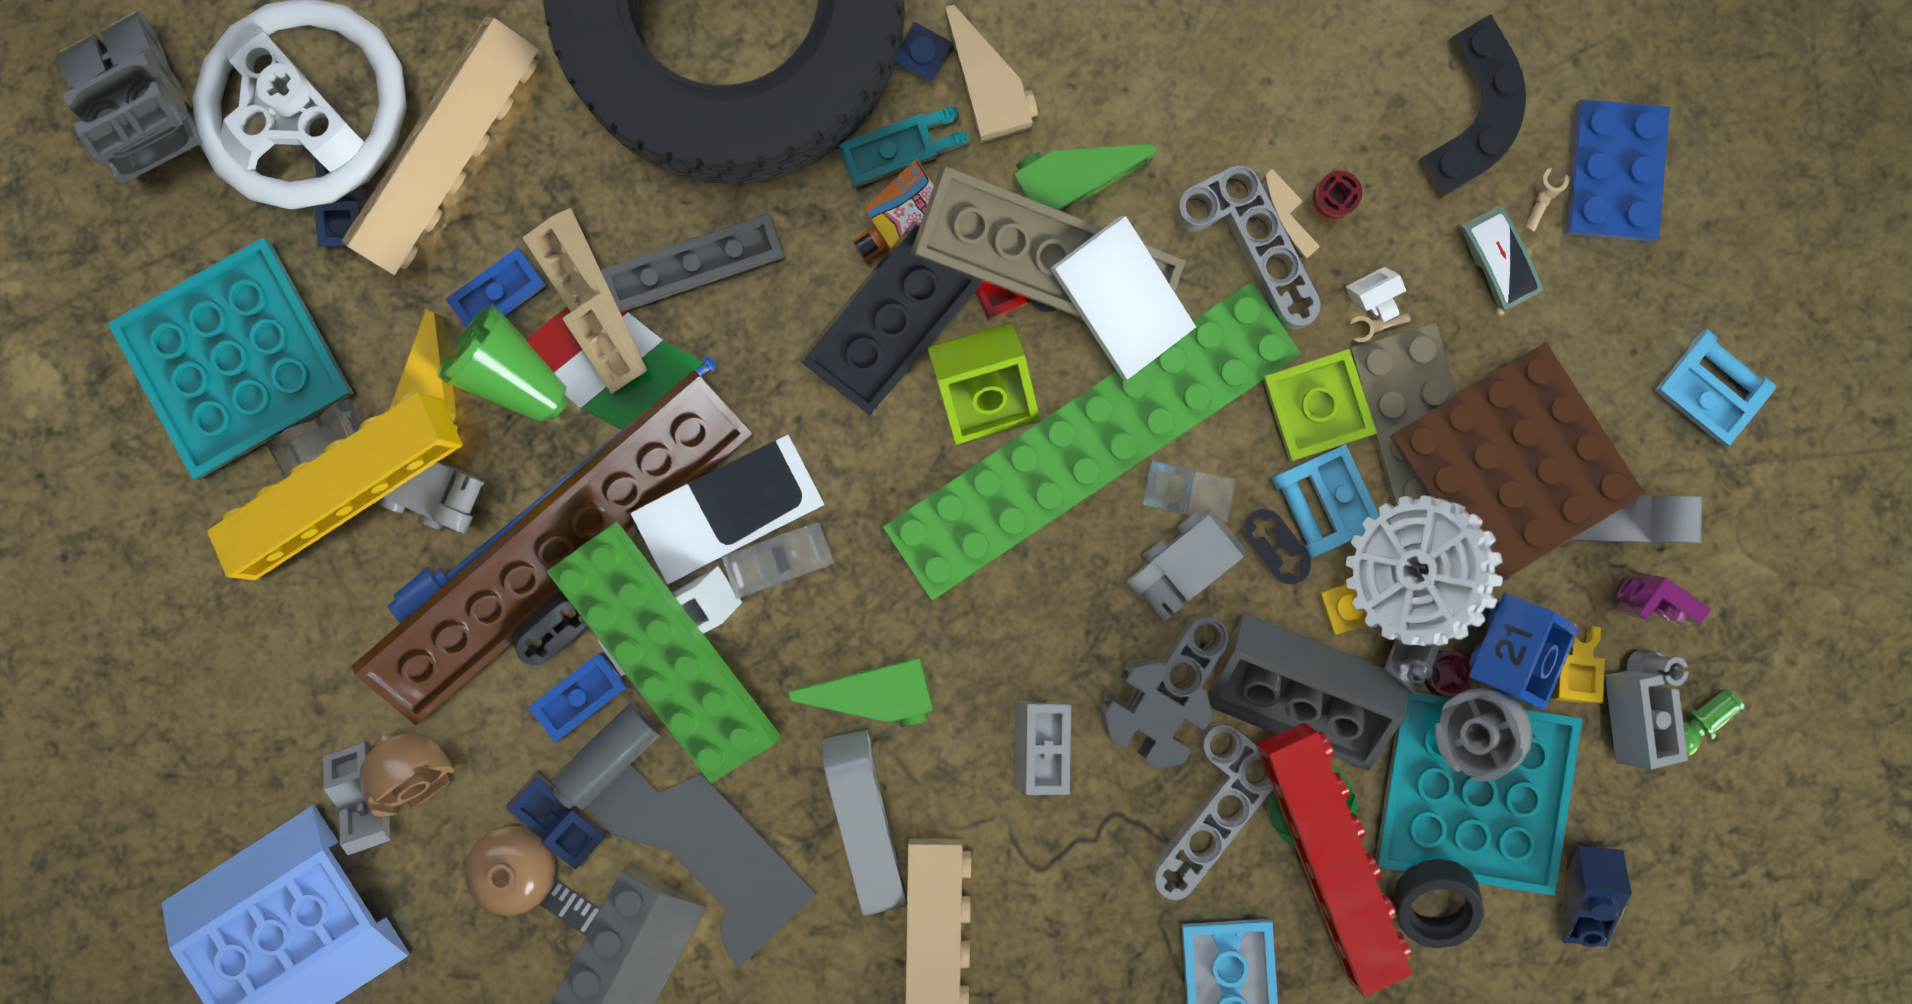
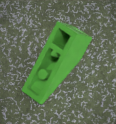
M1151 143L1055 150L1044 156H1041L1040 152L1037 151L1016 164L1019 171L1013 174L1012 181L1021 196L1064 212L1154 158L1157 150Z
M920 656L795 688L788 692L792 702L885 722L899 720L901 727L927 721L925 713L933 711V704Z

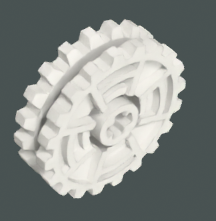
M1421 495L1420 499L1415 500L1412 497L1406 496L1399 498V503L1396 507L1387 503L1379 507L1380 517L1377 519L1367 517L1362 523L1366 530L1363 536L1354 535L1351 544L1356 548V553L1354 556H1348L1346 560V566L1353 569V576L1346 579L1347 589L1356 590L1357 597L1352 601L1355 609L1366 610L1368 614L1364 622L1369 627L1375 628L1379 626L1382 628L1381 635L1391 640L1395 638L1402 640V644L1421 646L1435 644L1440 646L1448 644V638L1462 639L1468 636L1467 626L1470 624L1480 626L1486 620L1482 614L1485 607L1494 608L1497 599L1491 594L1493 587L1502 586L1503 577L1495 574V566L1502 563L1501 553L1491 551L1490 546L1496 540L1492 532L1480 530L1479 528L1483 520L1475 514L1469 515L1465 512L1464 506L1431 496ZM1423 564H1428V575L1422 574L1425 579L1419 578L1418 569H1424L1425 566Z

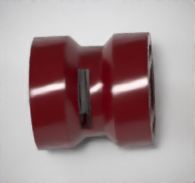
M1337 170L1329 173L1314 187L1311 193L1313 211L1318 217L1326 221L1335 222L1344 219L1358 207L1362 200L1363 190L1360 181L1355 175L1347 171Z
M1438 650L1432 666L1433 673L1430 678L1425 679L1423 684L1427 689L1435 693L1455 697L1468 690L1471 686L1473 679L1469 677L1472 670L1470 668V661L1457 652Z

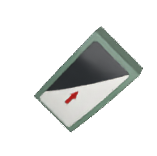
M1498 206L1461 225L1474 262L1483 268L1499 308L1507 310L1544 291L1526 247L1504 207Z

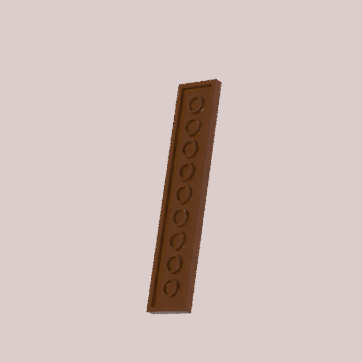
M695 369L692 370L352 665L354 675L413 724L417 725L512 643L514 630L519 624L553 595L561 592L560 588L547 573L551 567L616 521L629 538L632 539L640 532L631 515L632 512L706 475L751 436L752 432Z

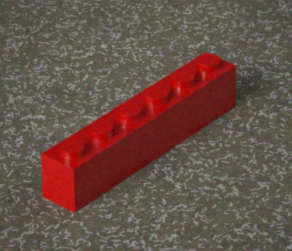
M1301 723L1255 744L1349 983L1363 997H1367L1412 976L1413 974L1407 958L1412 956L1410 947L1401 932L1396 933L1391 919L1396 917V911L1385 892L1381 893L1376 879L1381 877L1379 867L1373 856L1369 852L1365 853L1360 840L1365 837V831L1357 815L1354 812L1350 813L1345 799L1350 797V793L1339 772L1334 773L1329 758L1334 756V752L1323 731H1316L1306 723Z

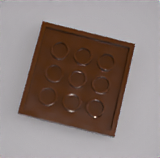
M1544 342L1390 436L1427 496L1460 504L1465 507V512L1469 515L1475 514L1483 520L1479 529L1483 532H1492L1496 540L1490 546L1491 551L1501 553L1502 563L1495 566V574L1502 576V581L1645 495L1547 342Z

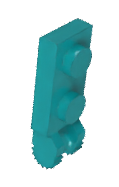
M951 106L925 116L921 113L840 143L839 148L854 188L903 171L917 159L922 164L936 159L938 154L947 153L966 145L969 142L966 132L953 133L943 139L932 142L928 131L929 128L949 124L960 115L957 107Z

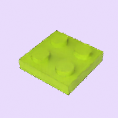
M1350 349L1264 376L1263 382L1290 462L1377 434Z

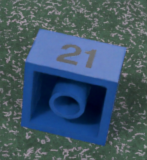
M1504 593L1501 601L1496 602L1494 608L1490 610L1487 619L1489 630L1483 644H1478L1471 655L1470 668L1472 670L1469 677L1487 687L1504 691L1514 699L1545 711L1579 628L1555 611Z

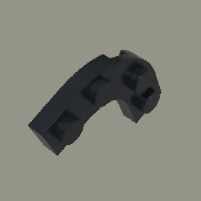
M1491 14L1457 33L1449 40L1472 79L1477 93L1476 113L1466 130L1418 160L1440 198L1476 178L1497 163L1515 141L1524 118L1526 89L1523 72L1512 48Z

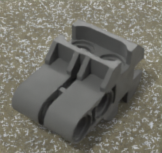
M135 11L102 28L101 35L103 40L93 33L57 52L59 63L69 87L62 95L67 107L80 118V121L74 123L77 135L97 163L104 166L108 161L114 178L121 184L202 143L194 119L188 113L193 110L190 99L175 75L171 72L152 26L139 11Z
M1192 614L1179 624L1158 660L1149 657L1128 662L1119 676L1137 688L1127 706L1107 695L1099 707L1104 731L1111 741L1125 749L1136 730H1139L1147 735L1137 753L1145 758V762L1158 770L1184 764L1192 749L1182 744L1183 741L1174 735L1184 718L1205 730L1213 717L1207 691L1201 687L1226 648L1228 632L1224 624L1218 619L1203 614ZM1207 624L1211 630L1210 640L1206 645L1197 647L1194 642V632L1200 625ZM1178 663H1185L1188 671L1186 679L1179 684H1171L1169 680L1171 669Z

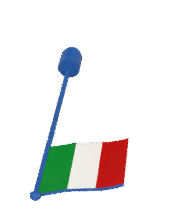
M567 306L526 339L566 386L564 395L581 409L620 429L621 431L618 434L692 370L695 369L702 376L709 369L712 372L716 369V363L711 357L702 358L703 361L663 341L627 311L621 312V315L648 371L612 394L562 319L570 313ZM618 434L449 573H446L441 568L434 572L431 568L426 567L394 594L395 600L388 605L389 610L399 623L404 621Z

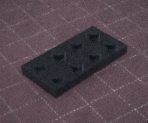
M915 221L911 223L800 357L803 365L869 415L874 412L983 282L977 278L910 254L920 227Z

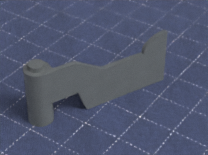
M630 702L552 777L556 785L552 792L569 809L574 805L580 809L587 808L612 835L671 852L727 910L721 923V937L729 957L740 968L817 893L712 783L710 784L703 773L661 792L646 779L632 762L661 735V731L643 710Z

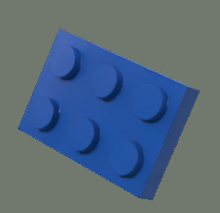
M1581 99L1576 103L1566 234L1652 242L1659 239L1670 107Z

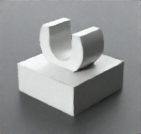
M1383 267L1345 286L1352 303L1365 311L1371 310L1375 318L1380 316L1383 323L1400 315L1393 297L1405 292L1406 289L1401 276L1394 271Z

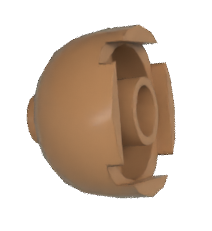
M390 732L378 738L373 744L374 749L365 757L360 767V788L363 798L373 815L377 817L392 816L397 814L394 806L407 802L412 809L434 797L451 781L447 772L454 774L455 770L442 748L425 735L415 733L399 735L398 732Z
M510 825L495 828L476 842L467 857L464 876L468 892L479 906L492 914L513 916L529 912L547 898L555 885V853L543 845L541 836L527 826Z

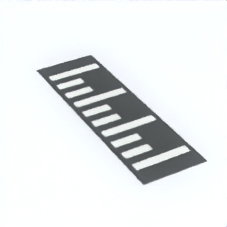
M558 879L555 880V885L547 898L539 904L585 936L588 934L600 911L598 906Z

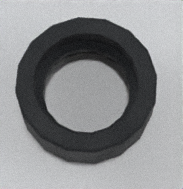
M1444 859L1422 861L1408 868L1397 881L1394 898L1399 926L1406 936L1416 943L1432 948L1453 947L1470 939L1480 928L1484 917V909L1478 881L1469 869L1459 863ZM1448 889L1465 896V904L1457 912L1447 917L1430 918L1421 916L1412 910L1413 902L1420 895L1430 890Z

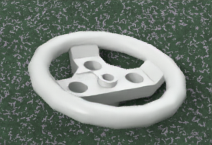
M288 0L266 4L230 25L204 58L192 97L194 122L202 140V143L199 145L216 175L249 200L291 210L333 203L370 181L395 149L407 109L403 68L382 30L350 7L322 0ZM311 25L337 31L362 49L376 74L379 100L370 135L365 141L352 130L269 37L270 34L277 30ZM262 55H271V65L264 68L259 74L254 73L255 61ZM235 67L242 75L239 107L223 120L221 100L229 73ZM256 116H265L266 126L263 131L257 135H249L248 125L250 121ZM327 117L329 125L326 132L321 136L311 137L309 130L312 122L317 118ZM274 144L304 145L330 172L322 177L288 182L262 176L255 170L258 159Z

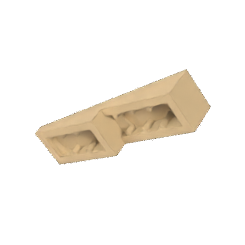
M569 208L551 216L522 237L570 310V313L562 319L611 394L648 371L572 209Z

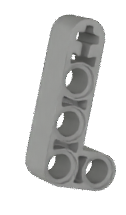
M1240 165L1230 167L1190 187L1184 192L1175 209L1177 222L1187 231L1198 232L1226 220L1268 305L1284 328L1290 330L1301 329L1317 318L1321 306L1319 296L1258 176L1252 169ZM1231 179H1239L1244 182L1248 190L1247 197L1244 199H1234L1227 193L1226 182ZM1191 199L1202 200L1207 205L1208 216L1204 219L1192 218L1187 213L1186 202ZM1252 218L1262 220L1268 230L1266 238L1255 239L1251 237L1246 229L1247 220ZM1274 257L1284 261L1287 266V275L1284 279H1275L1269 275L1266 268L1269 258ZM1294 280L1297 286L1280 296L1277 290L1283 289ZM1293 301L1295 303L1303 301L1306 305V309L1301 312V316L1298 313L1291 315L1288 312V307L1293 304Z
M1640 497L1571 540L1701 543L1702 497Z
M1213 722L1208 724L1205 730L1202 729L1199 735V747L1201 752L1225 773L1157 857L1151 868V877L1155 887L1163 897L1169 900L1183 899L1194 890L1273 790L1267 773L1261 781L1255 783L1247 781L1245 770L1252 761L1261 760L1259 752L1253 742L1224 722ZM1219 732H1228L1232 739L1230 750L1222 755L1213 754L1210 749L1212 737ZM1228 795L1238 797L1239 809L1233 816L1222 817L1218 814L1217 806L1223 797ZM1201 830L1210 832L1212 841L1208 849L1202 852H1195L1190 849L1189 842L1194 833ZM1180 850H1183L1185 855L1192 862L1196 863L1193 868L1186 861L1182 865L1183 860L1177 855ZM1181 866L1179 869V874L1183 878L1181 882L1177 884L1171 881L1166 885L1167 880L1163 875L1167 869L1175 872Z
M863 729L823 739V762L826 778L863 916L906 907V891L876 777L875 760L868 731Z

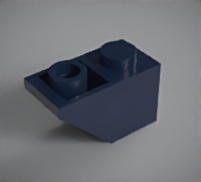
M1578 846L1566 876L1561 934L1563 943L1581 944L1586 947H1607L1632 895L1623 850Z

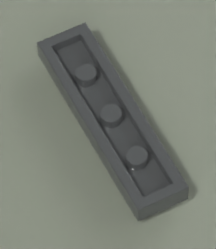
M768 213L600 270L621 313L782 259L784 255L771 216Z

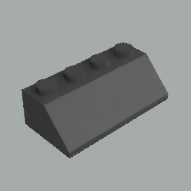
M1246 613L1241 617L1227 643L1208 691L1209 703L1212 709L1275 734L1284 732L1301 723H1306L1318 732L1323 731L1333 748V757L1368 771L1404 720L1409 689L1384 668Z
M628 864L619 873L550 1004H655L707 905Z

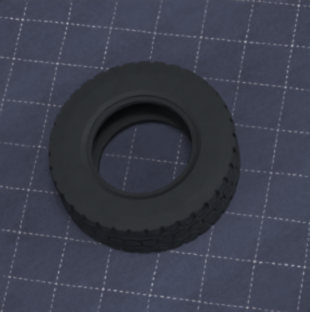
M543 0L546 25L549 27L548 35L554 54L558 57V63L574 92L599 123L623 146L629 148L631 152L647 162L654 163L655 166L674 174H683L684 177L701 181L713 180L714 183H737V181L742 180L743 183L766 180V177L770 176L776 178L792 173L795 168L800 166L804 168L821 159V155L826 152L829 154L840 143L846 141L845 137L849 134L852 135L866 120L865 116L873 111L883 95L882 91L887 87L895 68L904 29V0H818L815 17L808 34L794 54L783 64L768 74L751 81L731 85H712L682 77L666 68L647 50L641 31L640 0Z

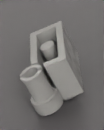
M438 461L378 500L377 504L403 514L406 507L421 514L418 520L420 523L440 531H444L446 526L456 531L467 533L473 519L470 512L481 486L484 485V481L480 480L481 478L445 462Z
M1213 509L1204 516L1197 510L1177 527L1181 534L1168 544L1164 539H1161L1143 554L1147 562L1126 581V584L1137 597L1142 595L1161 617L1162 622L1168 620L1172 613L1178 612L1185 605L1184 600L1186 602L1191 600L1245 555L1246 549Z
M1638 650L1629 657L1627 671L1605 675L1616 763L1645 769H1655L1688 761L1679 689L1657 686L1660 684L1682 685L1687 680L1688 671H1680L1677 667H1688L1684 659L1680 657H1664L1657 651Z

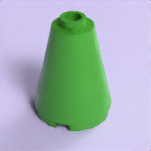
M490 304L489 309L484 308L468 324L455 341L458 345L453 354L456 356L455 359L447 354L437 372V377L445 383L538 422H542L547 417L554 420L568 402V398L564 396L566 391L564 383L501 310L493 304Z

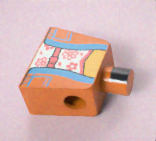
M918 159L904 169L865 206V215L873 227L852 240L866 263L887 249L890 250L913 221L919 225L921 224L934 184Z

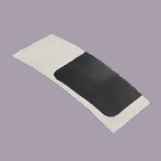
M786 435L632 512L631 515L668 585L759 537L824 506V503L789 435Z

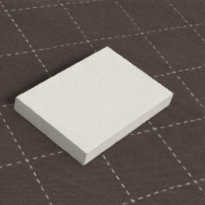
M1119 216L1050 268L1122 379L1128 380L1196 328L1126 216Z

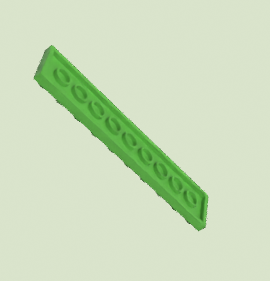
M1251 281L1192 320L1196 328L1128 380L1122 379L1117 371L883 526L930 599L933 601L1263 381L1264 376L1275 373L1302 355L1254 282Z

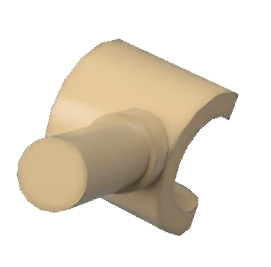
M1552 168L1547 169L1536 180L1535 189L1538 197L1524 227L1525 229L1535 232L1551 199L1557 197L1568 186L1569 177L1567 174L1561 178L1557 188L1552 187L1547 180Z
M1408 313L1398 315L1384 323L1381 319L1371 320L1366 316H1357L1350 321L1349 325L1364 322L1369 326L1370 332L1366 337L1353 339L1356 343H1366L1373 337L1374 333L1408 325L1411 323Z

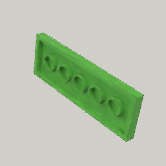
M617 521L547 571L710 784L773 746L781 737Z

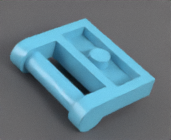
M1706 328L1694 338L1688 350L1655 391L1722 446H1730L1774 392L1776 384L1766 376L1762 378L1757 376L1716 342L1718 337ZM1704 356L1748 391L1747 397L1744 400L1699 364Z
M1346 444L1271 478L1276 490L1281 489L1306 541V545L1303 547L1310 558L1352 540L1354 535H1363L1366 531L1362 524L1367 517L1374 519L1380 517ZM1308 476L1334 530L1333 533L1324 537L1297 482Z

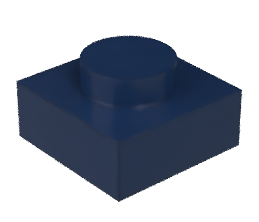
M914 21L900 46L895 65L932 85L953 48V42Z

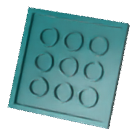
M264 237L107 323L191 478L195 480L207 476L354 394L270 240Z
M1409 690L1405 718L1396 730L1375 857L1378 867L1405 872L1408 868L1422 861L1444 859L1457 862L1469 869L1478 881V884L1555 896L1583 719L1524 709L1529 717L1532 729L1529 752L1522 763L1497 780L1479 782L1472 780L1473 776L1467 775L1462 770L1456 772L1452 769L1438 748L1435 736L1436 724L1441 720V714L1444 711L1442 710L1443 706L1454 697L1419 691L1413 694Z

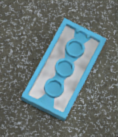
M1271 919L1181 924L1186 1004H1278L1273 922Z

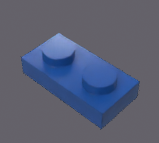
M517 247L445 300L466 328L484 308L489 309L490 304L496 306L506 315L547 285L523 251Z
M600 652L528 708L556 743L629 686L606 656Z

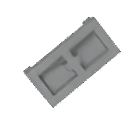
M1015 701L1014 790L1025 795H1070L1071 704L1056 701H1047V703Z

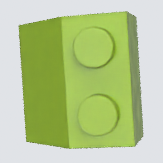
M1013 322L928 347L931 363L956 445L1040 420L1025 354Z

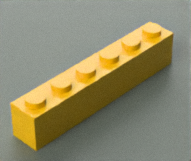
M411 392L403 395L395 402L396 406L384 414L365 420L360 425V430L346 439L332 442L325 448V453L313 461L297 465L290 471V476L278 484L261 489L256 493V498L245 506L226 512L222 516V521L207 530L226 577L257 580L463 446L443 400L420 392Z

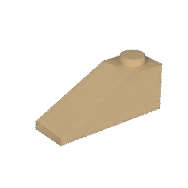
M955 5L945 7L948 29L980 145L1031 131L1032 117L1038 116L1032 90L1024 92L1020 77Z

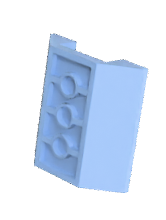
M315 805L304 810L162 902L169 950L204 1004H335L410 955L387 917L376 923L329 848L338 843V840Z

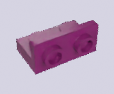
M1641 572L1636 577L1631 576L1624 582L1617 593V598L1620 601L1615 606L1617 611L1625 615L1647 620L1654 613L1666 621L1670 618L1682 625L1684 620L1701 624L1711 611V608L1668 578Z

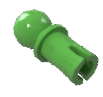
M1725 687L1721 693L1699 710L1691 709L1688 711L1691 721L1689 723L1683 722L1687 756L1697 751L1701 743V736L1704 735L1708 739L1713 740L1716 737L1715 732L1739 713L1745 711L1742 701L1729 688Z

